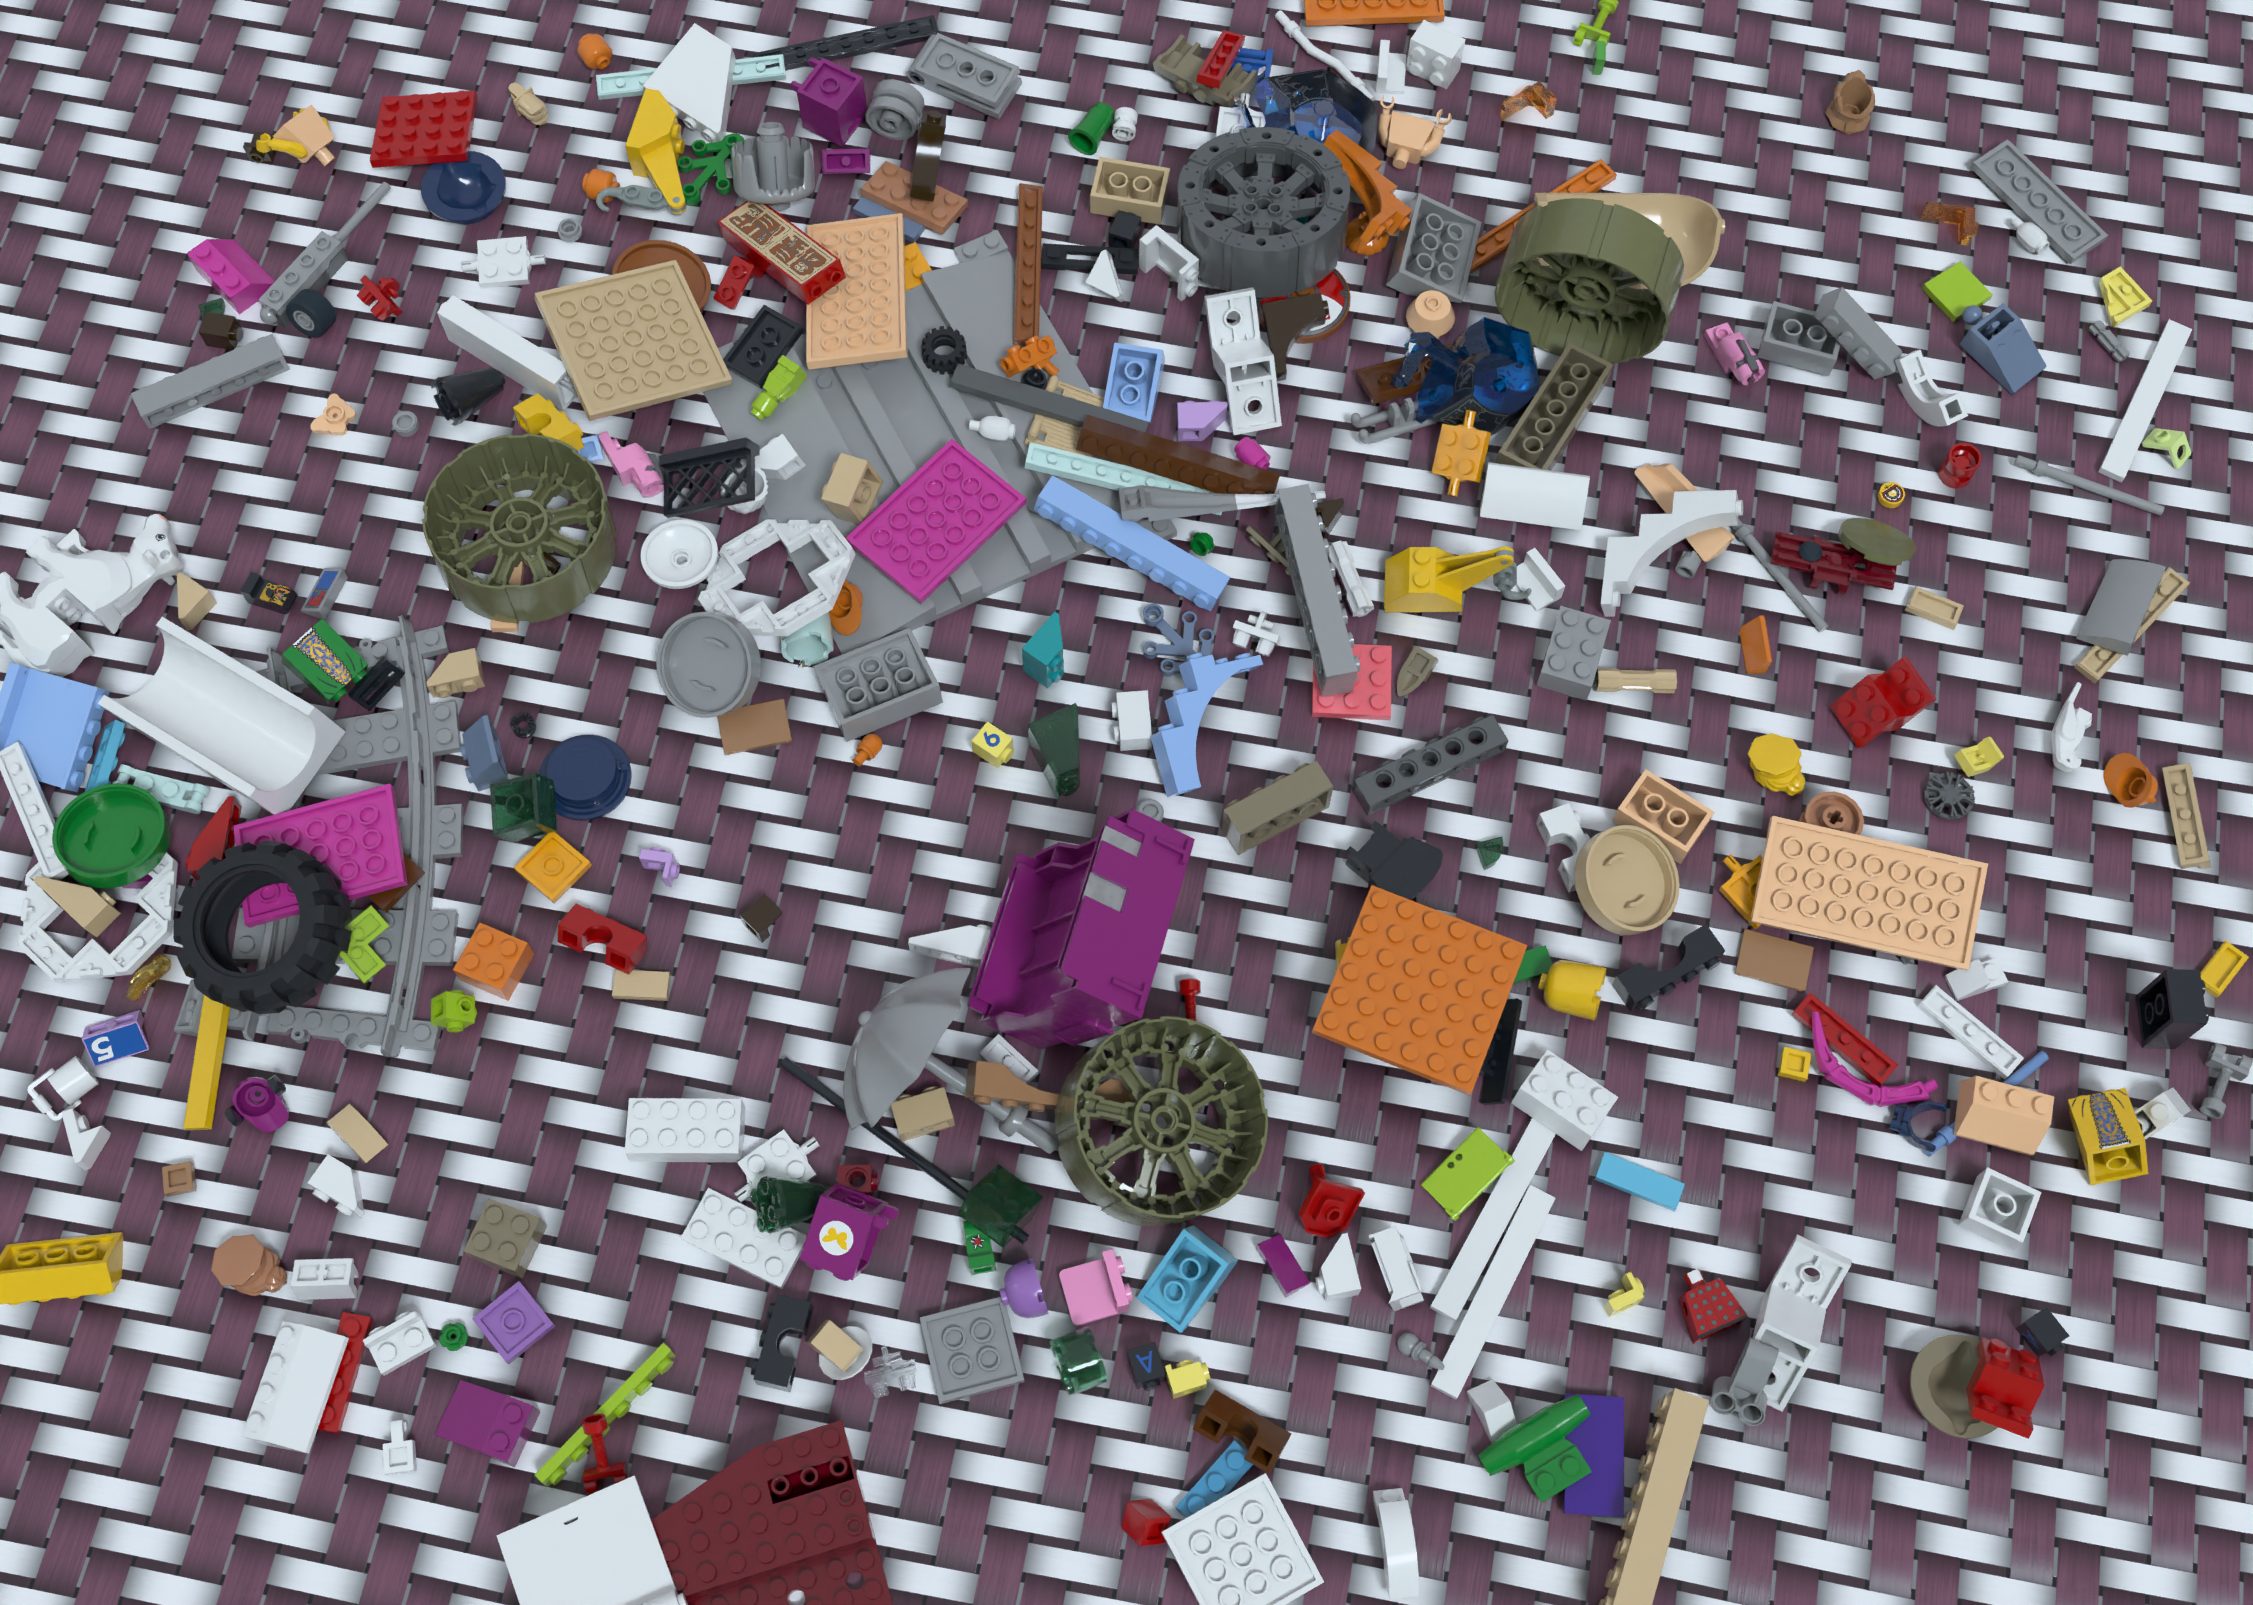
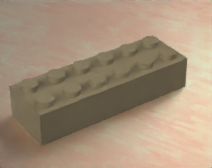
M1569 342L1501 447L1496 463L1551 471L1608 382L1614 364Z

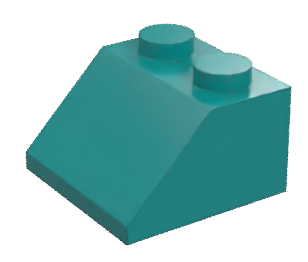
M1056 612L1048 618L1022 648L1023 672L1047 689L1053 682H1059L1064 675L1059 614Z

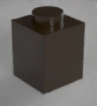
M206 312L199 334L206 346L234 350L237 343L242 339L243 330L235 316Z

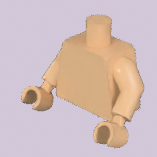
M1384 95L1381 97L1380 106L1383 111L1379 115L1377 133L1382 146L1387 148L1386 155L1394 158L1392 162L1394 167L1404 169L1407 162L1418 164L1422 157L1429 156L1439 148L1445 133L1444 126L1448 125L1452 120L1450 113L1448 118L1442 121L1440 117L1443 110H1439L1436 115L1438 125L1435 126L1436 122L1408 114L1392 111V115L1389 114L1390 109H1392L1395 103L1394 97L1392 96V104L1390 106H1385L1383 104Z

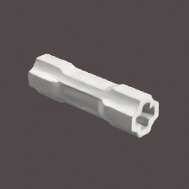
M1340 540L1332 543L1329 546V554L1327 555L1330 562L1334 563L1335 570L1346 593V601L1353 617L1365 616L1374 610V605L1357 573L1347 541Z

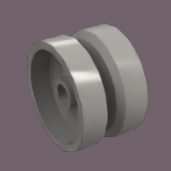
M888 79L877 83L865 114L867 123L875 132L886 138L906 140L913 137L925 105L923 96L916 88L903 81Z

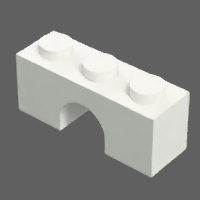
M1567 803L1540 813L1536 825L1546 846L1561 843L1571 849L1573 856L1563 859L1558 868L1568 892L1571 893L1576 891L1574 873L1578 854L1590 837L1588 834L1583 833L1578 813L1575 810L1573 811L1570 804Z

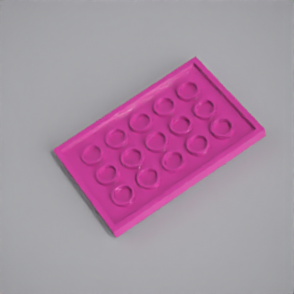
M951 439L845 539L855 551L918 603L922 604L1011 519L1027 501L1026 497Z
M391 784L233 826L236 846L247 842L257 846L258 843L265 840L286 843L293 848L301 849L316 857L319 862L329 866L340 879V892L348 895L349 901L408 885L395 789ZM287 883L262 887L242 902L244 924L249 928L299 914L296 896Z

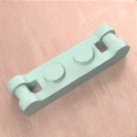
M121 764L117 771L119 774L117 780L112 782V784H127L129 779L135 780L134 786L149 792L160 805L194 814H200L203 807L201 805L203 798H206L210 792V789L202 784H192L137 770ZM189 794L192 795L191 800H187Z

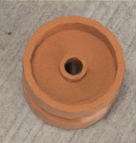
M1835 791L1823 792L1813 797L1798 819L1799 822L1857 835L1861 834L1864 824L1862 810L1858 804L1846 794Z

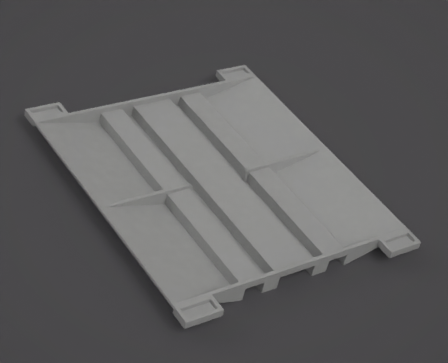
M998 230L955 247L954 252L960 264L921 274L922 284L906 291L908 357L808 370L806 363V334L799 337L785 357L800 366L808 377L795 392L796 394L782 403L777 401L778 407L769 418H764L760 421L750 413L752 402L760 392H766L763 387L760 389L730 370L728 371L732 378L731 385L703 392L728 441L746 437L758 444L760 449H762L771 439L784 434L805 463V467L786 480L766 478L768 481V494L766 495L763 507L769 519H776L777 523H788L789 520H808L809 523L819 524L821 520H831L844 538H846L859 525L838 519L821 499L823 487L828 483L832 474V466L838 460L840 453L869 461L882 478L883 484L872 507L871 514L951 439L1026 497L1027 503L922 604L918 603L854 550L856 555L846 580L857 585L862 592V620L859 628L851 635L840 634L832 624L833 640L841 655L907 628L913 631L1096 548L1095 545L1085 542L1081 537L1064 530L1060 525L1043 518L1034 511L1039 494L1052 477L1050 474L1024 468L1029 448L1024 443L1036 413L951 388L950 381L955 369L952 374H948V371H946L944 375H941L940 371H937V373L932 372V367L928 369L923 361L921 345L927 332L932 333L931 329L933 328L940 330V326H944V329H947L949 326L952 327L953 331L957 329L960 335L964 336L967 349L965 366L1022 383L1024 374L1034 369L1032 366L1008 378L1000 365V360L1008 356L1006 351L1016 346L1013 345L1015 261ZM1040 305L1039 339L1049 335L1054 341L1058 353L1053 355L1049 361L1059 369L1055 376L1061 382L1093 393ZM733 342L718 348L722 359L725 358L733 347ZM943 345L936 348L934 352L939 355H948L954 351V348ZM1043 368L1039 369L1045 373L1048 383L1051 376ZM1055 390L1056 394L1062 395V391ZM987 416L1007 418L1011 424H1016L1015 437L1004 442L984 438L979 431L969 430L970 420L981 421ZM1039 433L1037 439L1044 442L1046 435ZM1094 455L1092 456L1093 458H1097V459H1101V460H1105V461L1114 462V461L1107 460V459H1104V458H1101V457H1098V456H1094ZM746 459L740 461V464H741L742 467H743L742 462L745 461ZM1055 476L1122 515L1119 491ZM1148 517L1139 521H1133L1166 541L1177 536V529L1171 519L1149 522ZM813 541L792 553L785 547L807 591L811 593L817 588L810 580L808 573L827 563L826 557Z

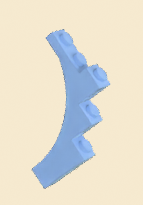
M1196 653L1187 656L1188 661L1179 665L1185 688L1172 692L1173 697L1165 700L1171 724L1159 727V732L1150 736L1167 797L1191 792L1201 787L1196 763V740L1204 710L1213 694L1228 678L1234 674L1252 671L1262 666L1261 655L1251 657L1250 653L1236 656L1234 661L1228 662L1227 658L1214 661L1213 655L1203 657L1202 653Z

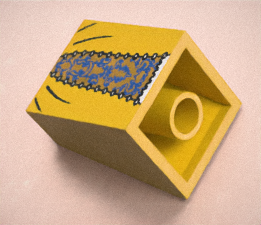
M2126 1088L2110 1089L2101 1093L2087 1096L2081 1095L2068 1099L2070 1119L2090 1186L2148 1174L2145 1138Z

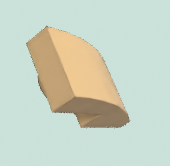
M350 1104L326 1122L338 1137L348 1144L364 1164L388 1145L368 1121Z

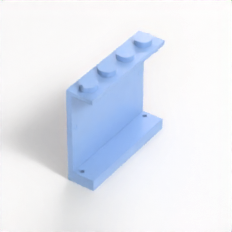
M10 662L0 691V751L19 742L26 751L38 781L60 787L61 789L78 792L79 786L84 781L86 764L92 757V746L95 736L98 735L101 729L100 721L103 712L106 710L98 702L103 695L108 697L110 691Z

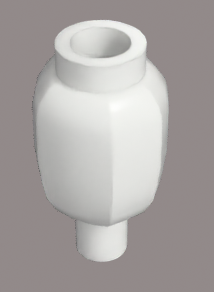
M2018 217L2011 221L2010 224L2017 230V239L2029 252L2042 254L2048 249L2050 243L2047 241V235L2038 226L2031 222L2024 223Z
M987 416L981 421L970 420L969 430L979 431L984 438L1004 442L1008 439H1014L1016 424H1011L1010 420L1004 417Z

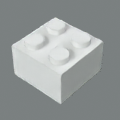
M1423 20L1410 39L1406 70L1447 90L1460 70L1466 39Z
M1987 1167L1976 1177L1958 1226L2009 1250H2014L2025 1239L2042 1192Z

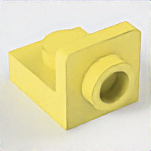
M1631 1272L1626 1273L1621 1279L1627 1292L1625 1293L1624 1289H1620L1608 1296L1610 1300L1604 1306L1608 1317L1638 1305L1644 1298V1287L1639 1278H1634Z

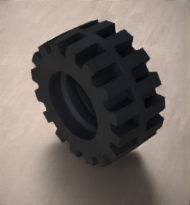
M940 326V330L933 328L931 329L932 333L927 332L922 340L923 361L928 369L932 367V372L934 373L940 371V374L944 375L948 371V374H952L957 364L964 365L967 358L964 336L960 335L957 329L953 331L952 327L949 326L947 329H944V326ZM943 345L954 348V351L948 355H939L934 352L936 348Z

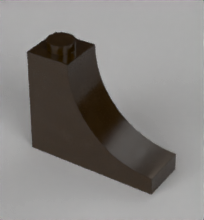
M922 110L912 157L910 197L932 202L935 197L939 159L946 128V115L935 110Z
M1321 293L1263 303L1262 313L1269 348L1274 354L1277 381L1286 380L1287 356L1297 339L1308 330L1325 324L1326 315H1329L1327 300L1323 301Z

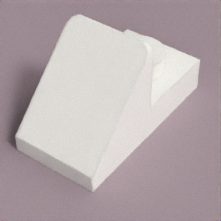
M1997 957L1984 962L1976 959L1970 962L1969 970L1956 969L1944 976L1955 1001L2005 986L2008 983Z
M73 1108L61 1112L75 1164L85 1171L91 1169L108 1141L111 1132L103 1126L90 1129L86 1116L79 1114Z

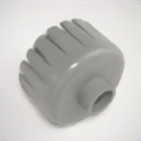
M766 122L759 125L757 133L760 136L754 138L753 148L750 138L744 141V146L742 141L732 146L733 185L736 194L744 200L767 204L775 211L788 209L790 202L804 199L814 191V151L809 141L807 142L806 139L802 138L800 144V139L797 136L791 137L790 146L788 137L782 135L785 132L782 124Z

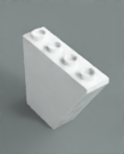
M694 23L643 85L644 90L645 88L659 90L676 113V117L683 120L684 124L691 130L697 129L710 142L722 141L726 136L736 62L732 46Z

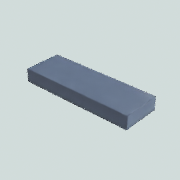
M863 196L853 207V214L862 218L898 214ZM903 216L904 238L914 243L927 227Z

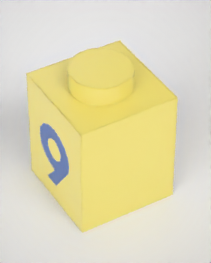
M988 721L971 741L973 752L997 769L1003 762L1007 763L1014 754L1013 738Z

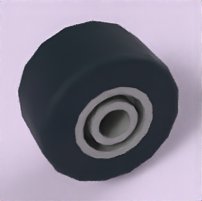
M301 290L286 306V313L291 323L300 332L309 337H321L336 321V312L332 304L315 290Z

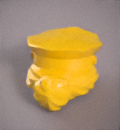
M1774 733L1766 734L1755 738L1748 752L1755 781L1770 791H1782L1790 796L1800 794L1805 785V778L1801 773L1802 766L1799 763L1802 752L1792 738L1782 737Z

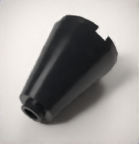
M486 368L438 377L432 380L431 388L436 387L438 394L434 395V399L439 410L447 421L452 419L454 421L452 425L455 426L461 424L503 391L505 379L499 370Z

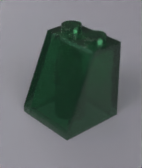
M1074 703L1028 724L1029 747L1056 798L1062 795L1069 796L1076 792L1077 788H1080L1078 706Z

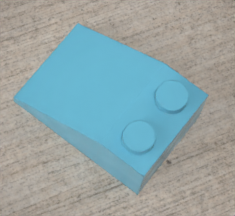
M1194 1225L1184 1228L1136 1298L1177 1331L1183 1333L1224 1282L1238 1262V1259Z

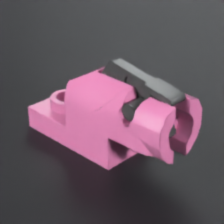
M1728 323L1705 330L1703 336L1726 374L1733 372L1737 380L1745 386L1749 383L1747 381L1749 377H1751L1754 383L1762 378L1765 370L1742 332L1734 334Z
M607 431L598 435L602 449L623 486L633 483L642 496L647 498L660 494L664 490V479L655 454L646 453L637 443L621 448L617 439H611Z

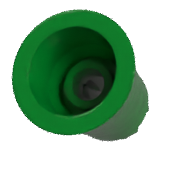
M1097 102L1068 133L1069 142L1074 149L1084 155H1093L1097 152L1103 136L1114 119V110L1111 106Z

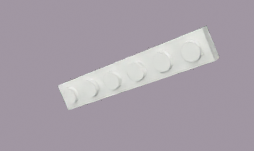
M16 742L0 751V771L45 878L60 880L69 874L64 869L53 849L52 835L56 822L22 744Z

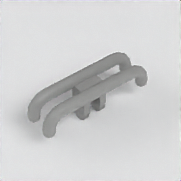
M1437 386L1431 395L1416 401H1412L1411 398L1404 399L1401 406H1398L1396 402L1391 403L1388 410L1363 418L1358 413H1353L1351 415V423L1357 428L1368 427L1386 420L1391 425L1390 428L1368 434L1367 430L1361 429L1358 433L1359 440L1364 444H1372L1437 423L1438 421L1428 419L1432 414L1413 420L1414 411L1427 408L1438 402L1443 395V388Z

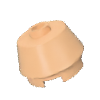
M1430 290L1421 293L1409 305L1406 319L1409 328L1419 334L1420 339L1433 341L1438 340L1441 335L1446 334L1453 327L1455 313L1446 295L1439 291Z

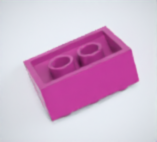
M206 239L187 252L196 271L239 315L258 302L259 298L275 282L234 239Z

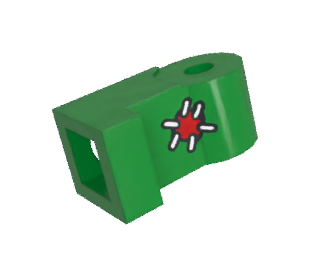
M986 1217L963 1221L971 1275L996 1271Z

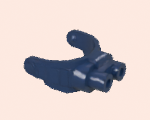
M1925 1102L1916 1107L1907 1105V1108L1896 1105L1893 1115L1897 1116V1119L1892 1118L1889 1129L1899 1132V1136L1907 1138L1908 1142L1914 1147L1934 1152L1936 1150L1935 1145L1919 1139L1914 1134L1911 1120L1925 1111L1938 1110L1945 1112L1947 1111V1106L1939 1102Z

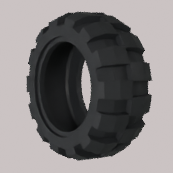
M265 840L258 843L257 846L247 842L224 851L226 856L224 860L221 861L214 857L196 872L200 876L199 880L193 887L186 885L178 901V904L184 908L181 918L174 919L173 938L174 942L183 945V949L176 952L185 975L194 979L197 990L209 999L222 1003L227 1007L242 1012L252 1011L260 1015L280 1013L286 1009L288 1004L298 1007L317 995L314 989L316 985L320 982L328 985L341 968L335 964L340 952L348 953L352 931L345 929V921L352 919L348 895L340 892L341 881L329 866L319 862L316 857L303 850L293 848L286 843ZM287 883L296 896L300 914L298 931L292 945L271 966L256 972H241L232 959L228 944L229 928L236 910L256 890L272 884Z

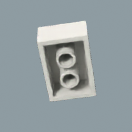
M1547 1049L1511 1103L1582 1151L1611 1110L1618 1096Z

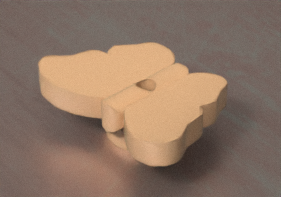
M331 394L327 399V407L323 410V415L317 417L311 423V431L314 434L321 433L327 435L330 433L333 436L344 435L347 432L346 425H348V421L354 420L356 413L337 394Z

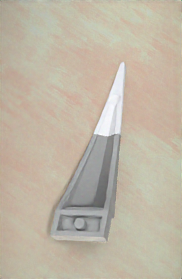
M1146 485L1119 488L1122 521H1139L1148 517L1149 522L1276 505L1277 494L1204 493ZM1325 491L1311 492L1315 493L1317 499L1326 498Z

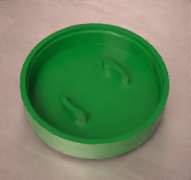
M107 784L80 794L63 809L54 825L52 844L57 858L72 878L91 887L115 888L141 879L160 863L169 847L171 829L162 807L149 792L130 784Z

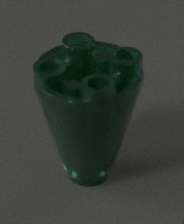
M772 1175L762 1177L757 1184V1188L752 1189L750 1193L751 1203L756 1206L758 1230L761 1233H776L812 1218L820 1195L831 1188V1186Z

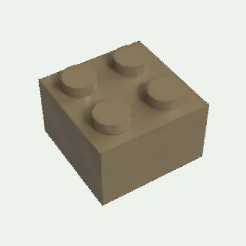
M488 1198L463 1252L474 1261L523 1279L547 1225L539 1217Z

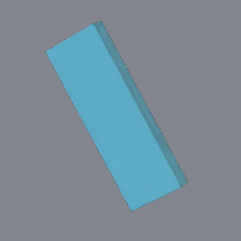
M1604 1152L1594 1180L1674 1212L1677 1209L1685 1186L1682 1182L1607 1152Z

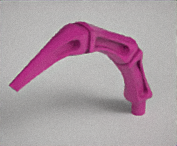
M1812 1012L1813 1044L1819 1072L1825 1075L1824 1078L1850 1092L1869 1106L1875 1104L1879 1107L1907 1102L1928 1101L1929 1093L1938 1089L1934 1079H1930L1923 1084L1921 1081H1914L1899 1086H1877L1876 1084L1866 1083L1857 1079L1842 1064L1839 1065L1838 1059L1831 1053L1827 1044L1819 1012Z

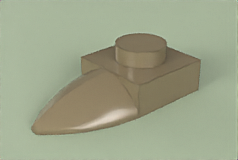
M1415 646L1398 675V696L1407 695L1419 687L1423 681L1426 682L1438 663V658Z

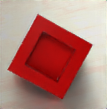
M1152 1499L1127 1501L1121 1528L1140 1546L1165 1543V1539L1161 1532L1169 1527L1171 1516Z

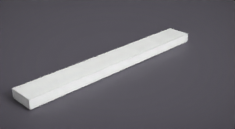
M2170 319L2166 323L2100 466L2099 473L2121 483L2124 480L2190 336L2191 328Z
M1534 1118L1531 1119L1512 1154L1515 1162L1503 1171L1430 1306L1432 1310L1454 1322L1457 1320L1556 1133Z
M1532 1185L1528 1187L1442 1361L1445 1368L1443 1370L1438 1369L1430 1385L1431 1387L1457 1400L1550 1211L1555 1197Z

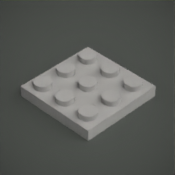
M1001 1297L920 1317L939 1404L1025 1382L1007 1307L1003 1305Z

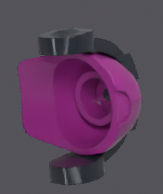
M276 1075L266 1080L260 1077L247 1078L235 1088L232 1095L234 1105L225 1110V1116L235 1127L240 1125L245 1118L263 1132L277 1130L289 1118V1112L280 1097L286 1091V1087Z

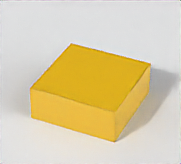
M1783 1047L1778 1076L1805 1082L1808 1079L1812 1053Z

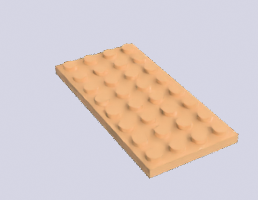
M898 213L807 225V235L840 259L846 275L845 279L807 305L806 363L808 370L908 357L903 214Z
M1772 816L1770 817L1750 922L1951 968L1969 970L1988 864Z

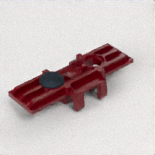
M1777 531L1775 533L1770 564L1810 572L1812 578L1809 588L1817 589L1822 581L1838 584L1837 594L1845 595L1850 581L1893 590L1897 565H1885L1864 559L1865 554L1853 547L1847 549L1843 544L1822 540L1819 536L1813 535L1812 539ZM1856 563H1864L1866 570L1859 571L1854 566Z

